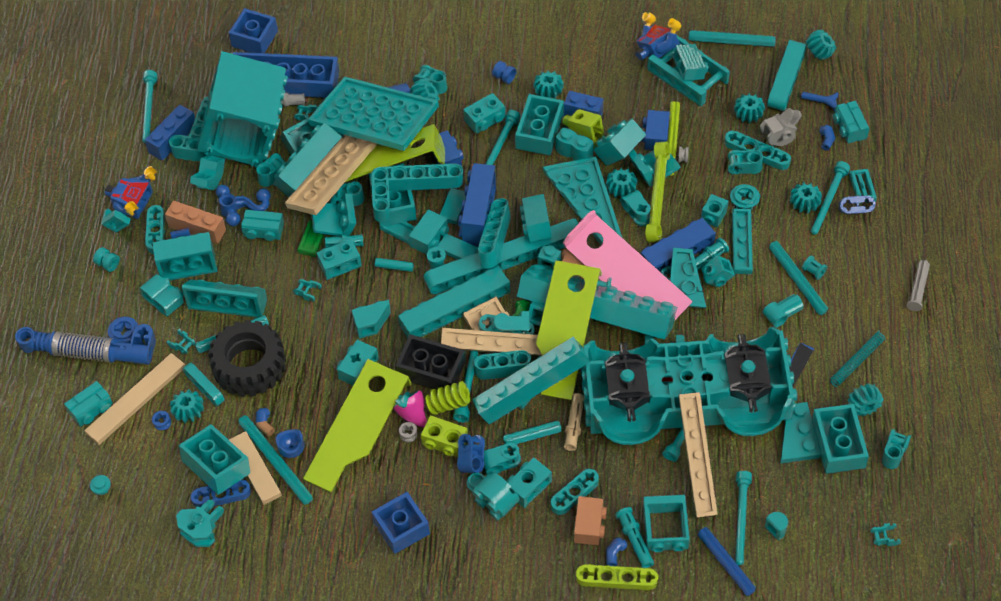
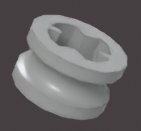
M679 146L678 163H681V161L688 163V147L683 149Z
M405 422L399 427L401 440L412 442L417 438V427L415 424ZM405 430L412 431V434L405 433Z

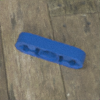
M241 479L225 490L227 493L223 498H217L215 496L216 492L209 486L195 489L191 494V500L195 507L201 508L210 499L209 493H211L213 498L211 500L215 502L214 506L245 500L250 496L251 489L249 483ZM239 487H243L242 493H239ZM200 495H203V501L198 500Z

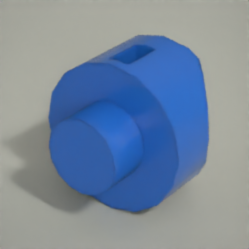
M287 430L276 436L278 451L283 457L294 458L303 452L304 441L300 430Z

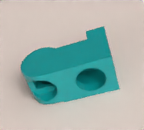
M521 311L519 316H508L507 314L499 313L492 321V329L495 332L527 334L530 330L529 311Z

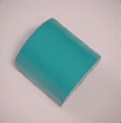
M773 512L766 517L765 528L777 540L782 539L786 534L788 519L781 512Z

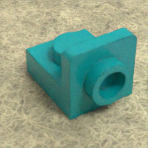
M106 209L101 224L117 233L129 225L131 218L116 210Z

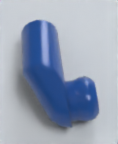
M615 538L606 548L607 566H617V553L619 550L623 551L627 547L625 540Z

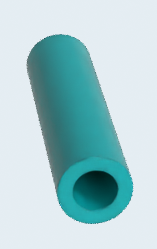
M376 258L375 267L412 272L414 263Z

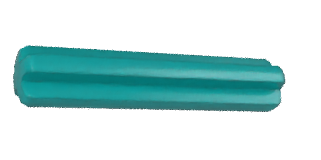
M553 421L504 435L503 441L504 444L510 442L519 444L561 432V425L559 421Z

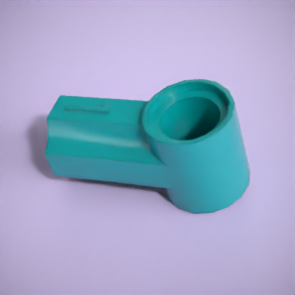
M793 294L779 303L772 302L768 304L762 313L776 328L783 325L788 317L802 310L804 305L801 298Z

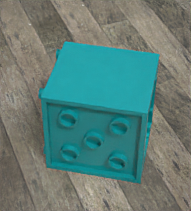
M221 51L208 95L197 151L203 152L206 155L209 154V156L215 155L251 164V166L255 165L254 167L261 164L263 160L266 161L280 122L279 115L283 106L281 101L284 98V87L288 78L285 75L286 68Z

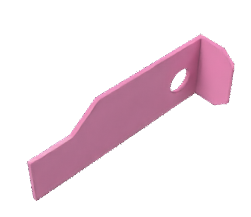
M594 210L589 212L563 242L564 247L585 266L601 269L602 276H599L601 281L607 282V279L611 277V286L617 287V290L624 292L632 291L641 297L650 296L655 301H667L672 303L673 306L678 307L675 320L693 302L601 220ZM599 233L602 235L604 241L600 248L592 249L587 245V237L590 234Z

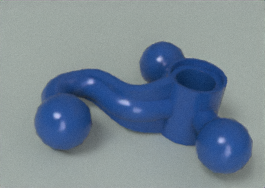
M219 185L215 191L219 198L221 214L226 217V222L230 226H237L241 221V217L237 213L238 209L248 207L250 210L265 211L270 204L271 193L265 188L258 190L256 194L258 201L262 202L261 205H256L244 196L235 197L230 194V189L226 185Z

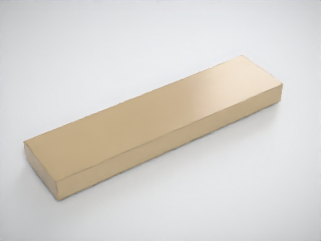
M245 431L229 439L248 457L251 473L247 477L263 505L281 497L279 488L247 432Z

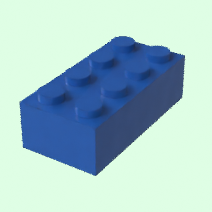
M473 163L472 170L468 171L467 180L469 185L465 186L464 195L466 200L462 201L461 210L463 215L459 216L458 226H460L459 237H462V241L479 247L490 207L495 197L496 172L495 165Z

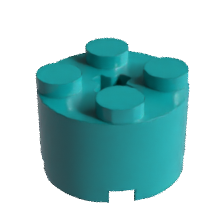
M489 472L472 491V494L476 497L474 499L476 504L481 508H488L490 510L489 514L497 521L503 518L520 500L516 492L514 494L511 493L509 483L496 473L492 475V472Z

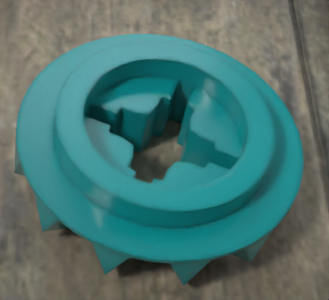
M748 184L738 185L731 191V203L735 204L736 208H750L752 210L754 206L758 205L760 200L759 191ZM748 195V199L742 201V197Z

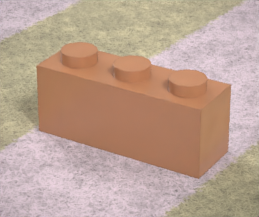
M173 201L165 213L169 228L175 230L189 228L190 235L209 232L211 241L215 244L219 243L226 231L223 217L177 201Z

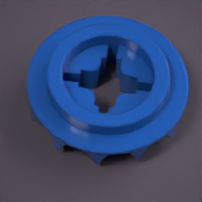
M130 317L117 318L109 325L108 335L119 342L131 343L134 329L138 326V323ZM125 326L127 331L124 335H122L121 332L123 331Z

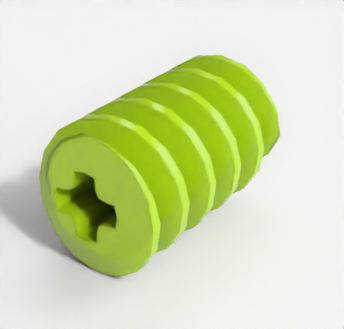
M460 381L459 384L453 383L452 386L446 385L445 388L439 387L438 391L433 389L431 390V395H426L427 407L434 415L450 411L453 408L457 409L460 406L464 407L470 403V393L464 381Z

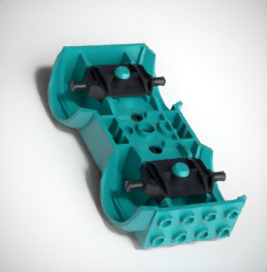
M771 327L763 336L746 341L745 334H742V337L739 334L737 336L738 342L720 341L714 337V334H710L706 341L659 344L653 338L649 339L645 345L639 348L627 350V343H624L623 349V345L620 343V351H609L597 347L595 341H590L584 345V351L590 362L580 368L583 380L582 390L584 393V409L586 410V427H590L591 434L603 433L615 443L622 445L641 444L652 439L661 429L683 427L679 395L700 392L705 426L724 424L729 430L743 436H756L767 433L776 428L782 420L791 419L792 411H795L797 390L792 387V384H794V373L789 370V367H791V357L786 353V350H788V340L784 338L783 330L780 331ZM703 374H711L713 380L710 382L703 381L701 377ZM691 376L693 379L686 381L682 377ZM663 377H671L673 383L665 385L661 380Z

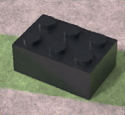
M409 334L395 365L396 371L409 376L412 383L438 390L439 387L452 386L453 383L458 382L466 363L465 350Z

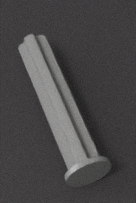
M920 260L918 263L910 301L907 302V308L911 311L922 310L921 302L930 266L927 260Z

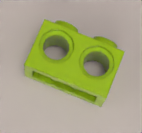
M430 415L421 434L422 445L430 450L436 449L447 456L458 457V439L462 434H468V430L463 426Z

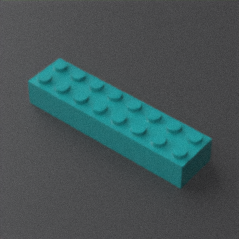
M531 265L521 275L517 297L545 305L553 270L544 269L545 267L541 265ZM573 276L568 281V288L573 292H579L585 286V281L579 276ZM597 286L590 318L666 339L673 328L678 307L673 306L672 303L667 301H655L650 296H638L632 291H620L615 286H611L608 290H606V287Z

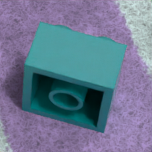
M633 119L622 120L617 125H612L607 130L608 134L596 141L597 146L593 151L608 166L625 158L646 134Z

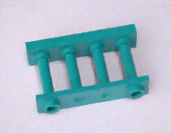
M677 36L680 43L679 46L689 44L685 39ZM675 48L666 53L662 58H658L653 54L648 58V71L700 107L706 102V92L718 80L725 84L729 82L730 71L704 53H702V59L708 65L707 72L713 76L702 86L695 84L694 80L683 81L678 67L675 66L673 68L666 64L673 58Z

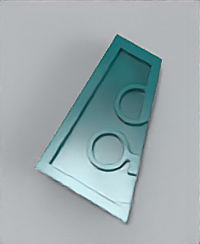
M673 248L670 282L693 301L688 307L706 309L693 250Z
M807 402L795 404V411H792L791 419L785 421L781 463L821 457Z

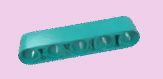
M789 40L769 95L767 107L785 111L806 52L807 44Z
M499 198L492 202L479 243L478 253L483 268H493L499 261L511 219L508 200L504 198Z

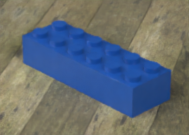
M233 52V54L286 68L285 75L288 78L284 90L289 94H305L308 97H328L338 83L340 71L338 57Z

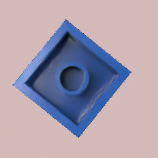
M244 8L229 31L232 47L251 53H265L278 32L276 18Z
M408 492L372 511L373 523L394 554L430 534L428 521Z

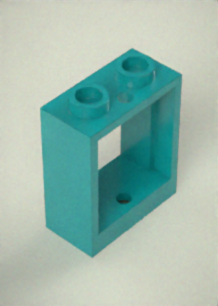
M685 495L644 497L643 514L648 551H683L688 549L690 539ZM650 513H680L682 537L652 539Z

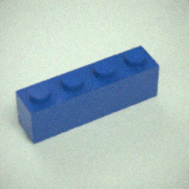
M701 218L697 221H692L683 229L676 230L669 237L660 239L658 243L651 247L644 248L641 255L661 273L665 266H672L673 248L692 249L695 255L703 251L705 247H710L715 243L716 233Z

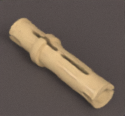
M578 393L573 394L569 422L565 428L566 440L564 448L568 451H575L577 449L578 436L581 434L580 422L584 395Z

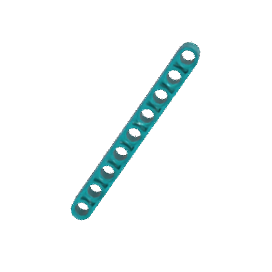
M570 219L550 226L552 238L530 242L529 236L525 235L503 243L499 261L495 267L499 266L501 270H505L538 258L543 245L553 246L557 250L566 248L563 242L567 235L579 224L578 221ZM475 253L431 269L424 274L423 278L431 294H439L452 289L456 285L467 282L472 277L483 274L488 269L481 266L479 253Z

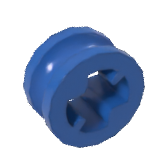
M158 411L152 416V423L156 429L166 430L170 427L172 421L167 412ZM163 418L165 422L160 423L158 419Z

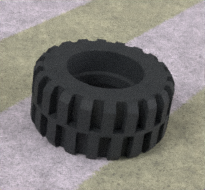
M245 320L243 323L238 321L234 322L232 326H226L223 328V332L219 331L215 336L216 340L213 339L210 344L211 348L209 349L208 356L213 376L223 390L227 389L228 393L232 395L238 393V396L245 397V395H250L251 397L256 396V393L259 392L261 394L267 392L266 389L269 387L272 389L276 385L275 381L281 380L282 373L285 372L286 356L282 340L279 338L276 330H272L271 326L267 324L263 326L260 321L253 323L251 320ZM258 350L264 353L263 358L255 365L237 367L231 364L232 359L242 351Z

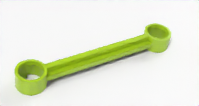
M667 141L656 142L654 145L656 163L650 221L646 225V239L648 243L658 242L662 239L660 223L666 164L670 158V146Z

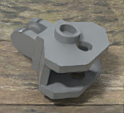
M788 108L782 114H776L761 123V132L765 135L768 134L769 144L784 146L796 138L795 131L797 127L795 125L802 116L801 111Z

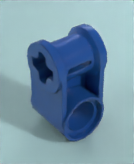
M462 434L459 437L457 467L460 472L480 473L483 470L485 440L482 436L475 435L472 437L469 434Z

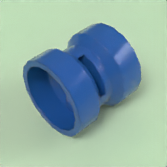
M502 61L497 62L492 71L493 77L501 78L506 84H510L516 75V68L508 67Z

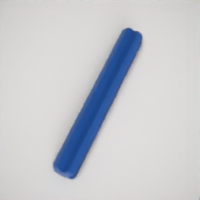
M707 527L701 529L698 533L701 540L745 595L750 596L756 589L753 583Z

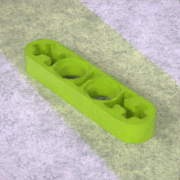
M582 565L576 571V581L581 586L652 590L657 586L658 574L650 568ZM584 572H588L587 579H583ZM595 572H597V580H594ZM607 572L612 575V579L604 581L600 576ZM624 574H631L633 580L631 582H624L621 577ZM637 575H640L639 583H637ZM646 576H651V583L646 582Z

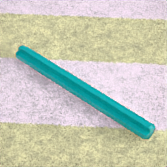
M247 415L239 418L240 426L247 432L248 436L304 505L310 503L313 500L312 495Z

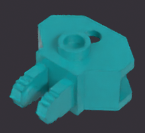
M211 499L206 501L201 508L197 506L195 509H181L176 515L181 536L196 547H210L215 542L213 529L216 527L215 522L223 515L224 508L219 506L209 515L208 513L215 504Z

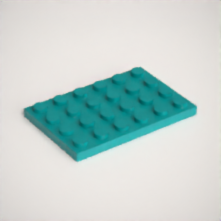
M344 77L310 116L308 122L309 125L315 127L326 123L337 133L404 151L437 110L439 103L437 100Z

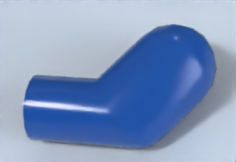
M825 125L820 127L819 132L822 136H825L821 147L828 151L836 137L832 127Z

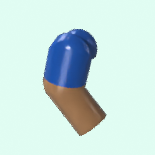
M260 408L256 412V426L267 436H271L275 429L267 423L270 411L267 408Z

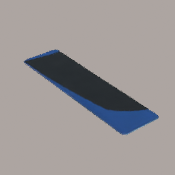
M803 343L799 344L791 358L789 370L794 373V384H792V387H794L814 351V348Z

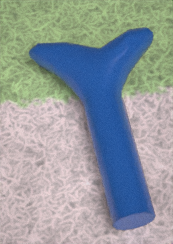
M803 92L801 99L825 103L835 111L837 106L836 99L839 93L836 92L830 96H822Z

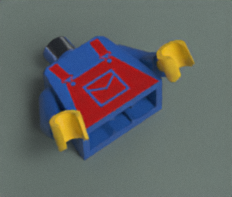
M643 13L642 19L646 22V26L643 27L642 36L637 40L640 49L635 53L639 60L642 61L652 54L660 58L680 44L676 36V31L681 28L679 21L671 18L668 21V27L670 28L658 25L651 26L655 22L656 17L652 13Z
M149 166L141 176L129 179L122 178L116 187L108 185L105 189V195L110 197L113 209L123 213L125 216L129 215L139 219L153 193L150 180H155L154 174L157 171L152 166Z

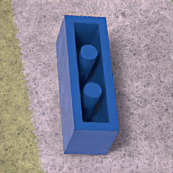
M179 105L145 139L148 153L163 161L171 153L169 139L174 135L187 136L191 132L195 121L194 112Z

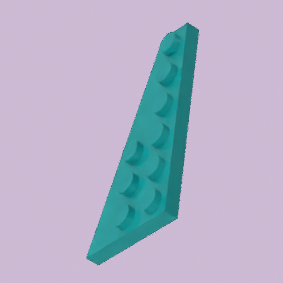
M596 156L543 167L545 175L581 220L594 210L597 216L622 238ZM592 233V235L602 246L604 241L602 235L599 233Z

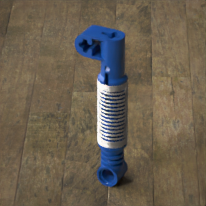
M140 324L134 329L131 343L119 342L114 338L77 333L71 334L60 331L43 333L33 331L29 327L20 328L15 334V339L20 349L26 353H31L35 350L46 351L54 356L94 359L95 361L101 360V362L109 363L122 361L149 365L156 344L154 332L151 326L147 324Z

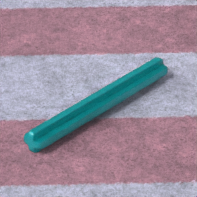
M689 31L690 41L774 47L776 41L775 36Z
M778 241L772 242L769 249L819 315L827 313L828 307L780 243Z

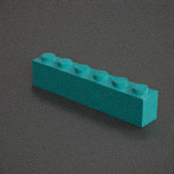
M499 266L493 269L490 268L483 274L472 277L461 285L454 286L449 291L440 293L428 301L421 302L410 310H405L398 315L399 326L407 338L409 334L423 337L463 317V313L495 297L500 298L510 293V281Z
M573 336L472 400L479 415L490 425L585 366L590 360L583 347Z

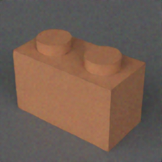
M578 498L574 543L599 545V539L604 538L605 526L601 525L602 519L606 520L607 507H603V499Z

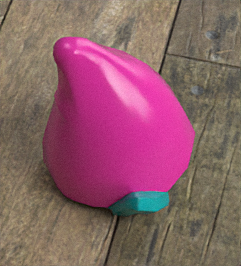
M417 390L410 394L407 391L404 395H400L395 400L396 404L393 407L395 412L406 421L424 428L427 420L424 412L422 392Z

